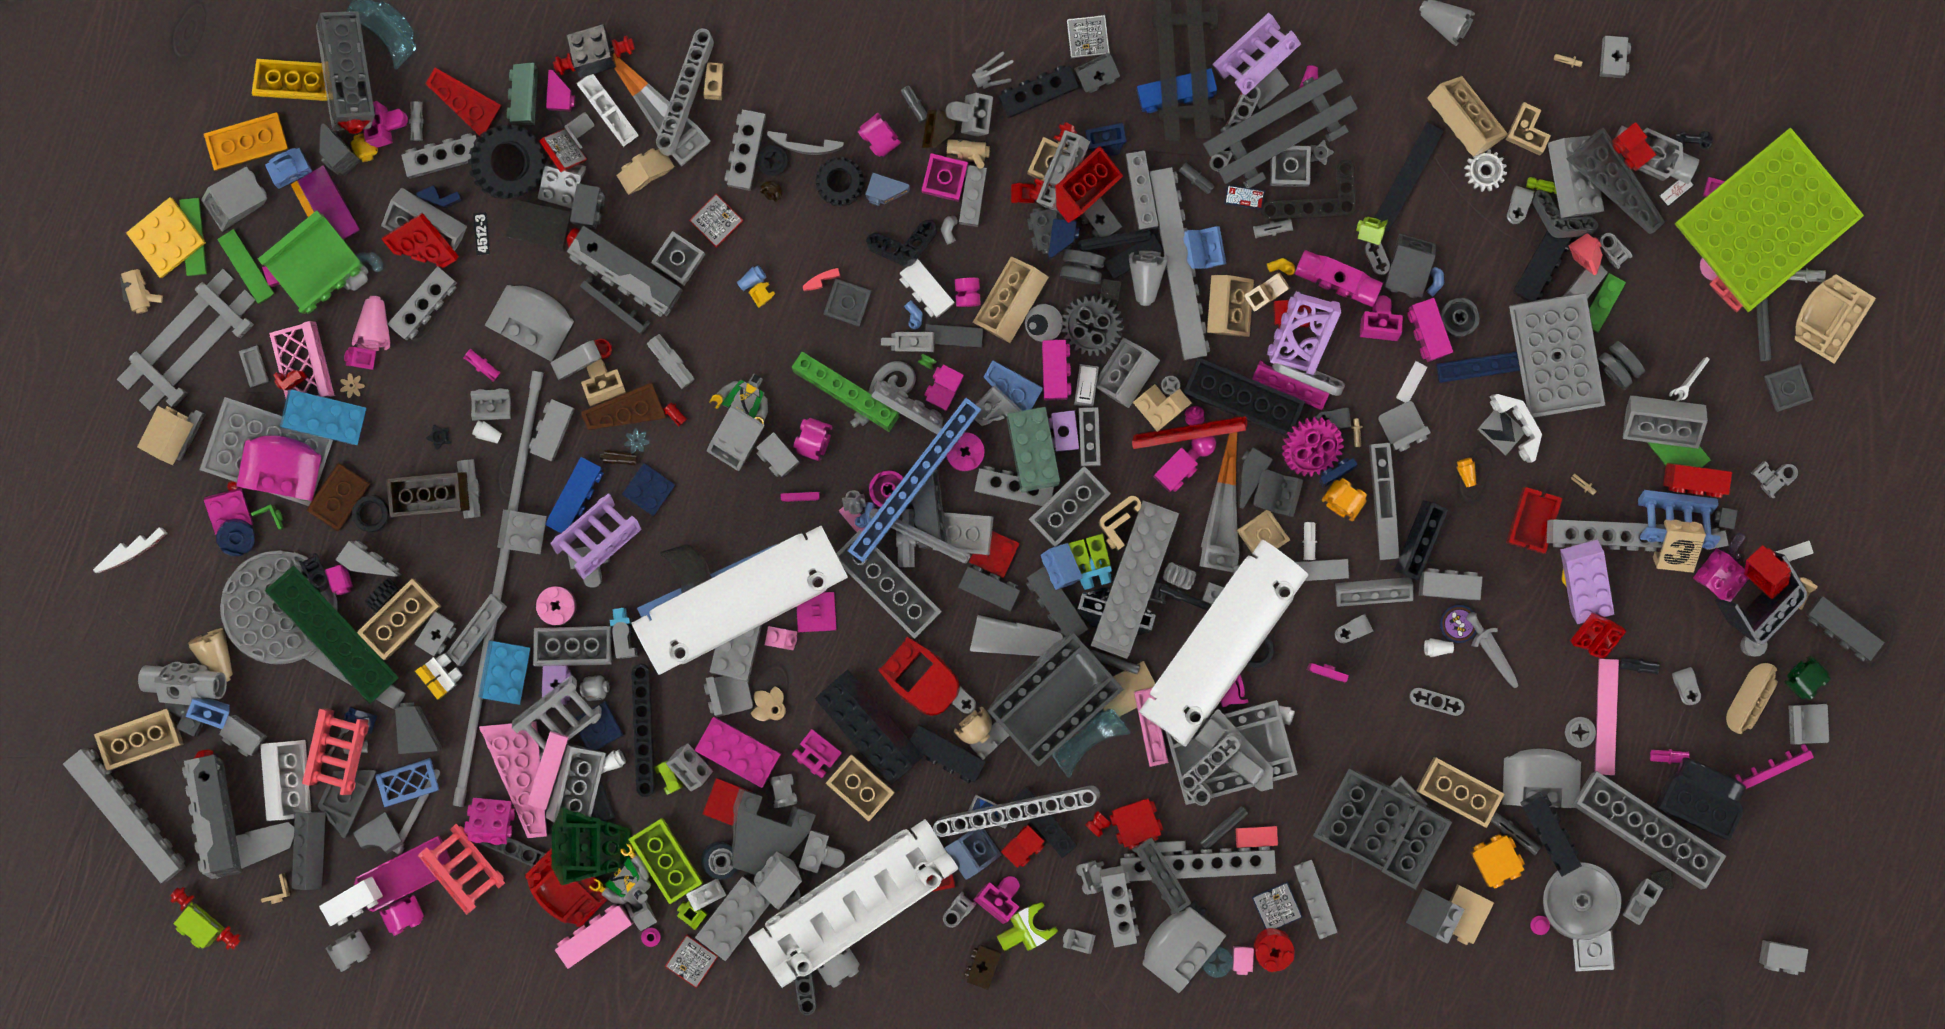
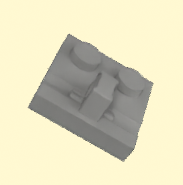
M1608 930L1605 934L1590 940L1573 939L1576 971L1615 969L1612 930Z

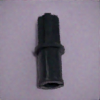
M1622 658L1620 661L1621 669L1656 675L1659 672L1660 663L1643 661L1642 658L1639 660Z

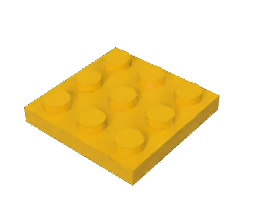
M171 197L126 232L159 278L166 276L206 243Z

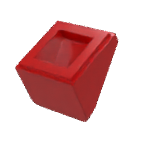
M1012 184L1011 203H1035V200L1031 198L1032 195L1029 193L1030 190L1035 189V184Z

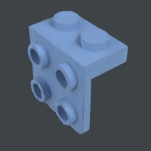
M1220 226L1184 232L1183 240L1188 250L1187 261L1192 269H1207L1226 264Z

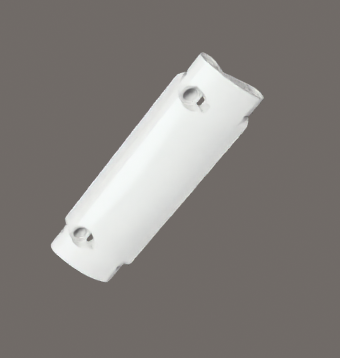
M822 526L807 532L808 540L805 539L802 533L795 535L655 607L649 612L652 618L651 621L646 615L632 622L631 624L658 675L719 647L825 592L827 588L848 578ZM812 570H816L817 573L810 576L809 573ZM817 579H822L823 585L819 588L814 587V582ZM678 641L679 644L672 647L671 644ZM679 650H685L686 653L683 658L679 659L676 657Z
M1261 540L1252 553L1254 557H1246L1150 692V695L1155 700L1149 697L1139 710L1144 717L1165 730L1172 738L1185 747L1198 729L1210 717L1308 577L1306 571L1265 540ZM1276 582H1278L1279 585L1275 589L1273 586ZM1286 589L1290 591V595L1288 597H1281L1280 592ZM1189 707V711L1185 714L1184 710ZM1199 714L1201 719L1198 722H1192V715Z
M926 819L911 828L912 834L907 829L898 832L771 917L765 923L768 931L762 928L748 937L781 988L791 983L798 976L810 974L932 892L940 885L943 878L945 879L958 870L956 863L946 852ZM924 864L926 866L923 869L919 870V867ZM933 875L932 879L927 881V878ZM796 950L798 953L791 957L790 954ZM801 962H805L802 967H798Z

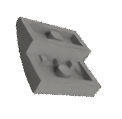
M1249 66L1247 69H1245V70L1242 72V74H1244L1247 70H1249V69L1251 68V66ZM1277 67L1256 85L1261 91L1256 106L1261 109L1289 86ZM1254 88L1248 92L1250 99L1256 96Z

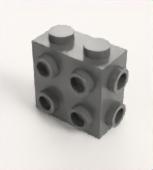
M1044 207L1033 209V213H1030V218L1027 219L1029 230L1033 229L1034 237H1031L1033 249L1037 248V251L1042 252V255L1049 254L1053 219L1065 220L1060 212L1051 209L1044 210ZM1075 238L1074 242L1064 250L1072 249V245L1076 243Z

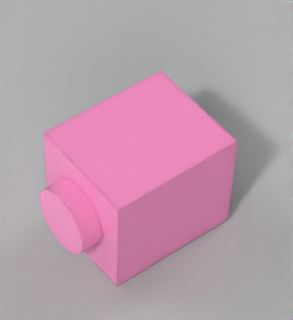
M1233 946L1232 970L1237 971L1236 974L1248 975V972H1253V947Z

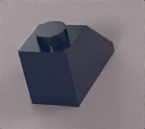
M1053 219L1048 259L1054 258L1074 242V238H1078L1079 227H1076L1075 221L1068 223L1066 220Z

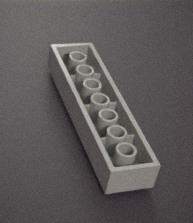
M1144 500L1142 501L1091 646L1126 659L1128 658L1179 513Z
M89 748L80 749L63 765L158 881L164 883L172 879L186 867L184 858L171 849L173 847L171 842L167 838H162L159 834L161 832L154 823L151 824L148 821L147 813L135 805L136 800L131 794H126L123 790V784L111 776L112 771L106 770L105 764L102 765L98 760L100 757L97 752Z
M1597 771L1591 773L1572 806L1699 889H1706L1726 858V855Z

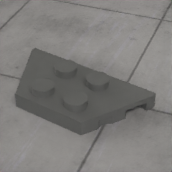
M357 770L355 789L351 795H340L341 787L331 784L327 785L318 808L325 812L326 817L338 830L342 838L347 837L377 773L376 770ZM334 771L331 777L343 780L345 771Z

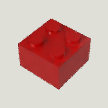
M1762 545L1746 560L1744 575L1771 599L1776 597L1788 585L1791 574L1790 566L1785 561H1780L1770 548Z

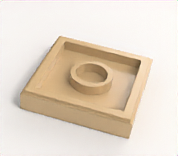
M1265 510L1237 530L1252 553L1261 540H1265L1277 549L1290 541L1271 511Z

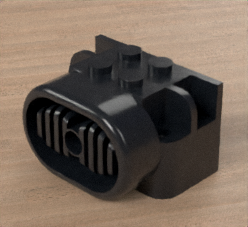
M1684 757L1675 775L1669 777L1665 786L1662 787L1657 803H1653L1652 806L1721 839L1730 841L1743 814V807L1739 802L1746 786L1740 781L1713 768Z

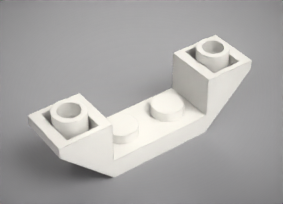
M1499 394L1489 396L1492 400L1490 401L1492 408L1499 413H1504L1510 408H1514V416L1522 422V429L1527 437L1530 436L1529 440L1518 446L1520 449L1519 455L1527 463L1534 462L1542 433L1522 400Z

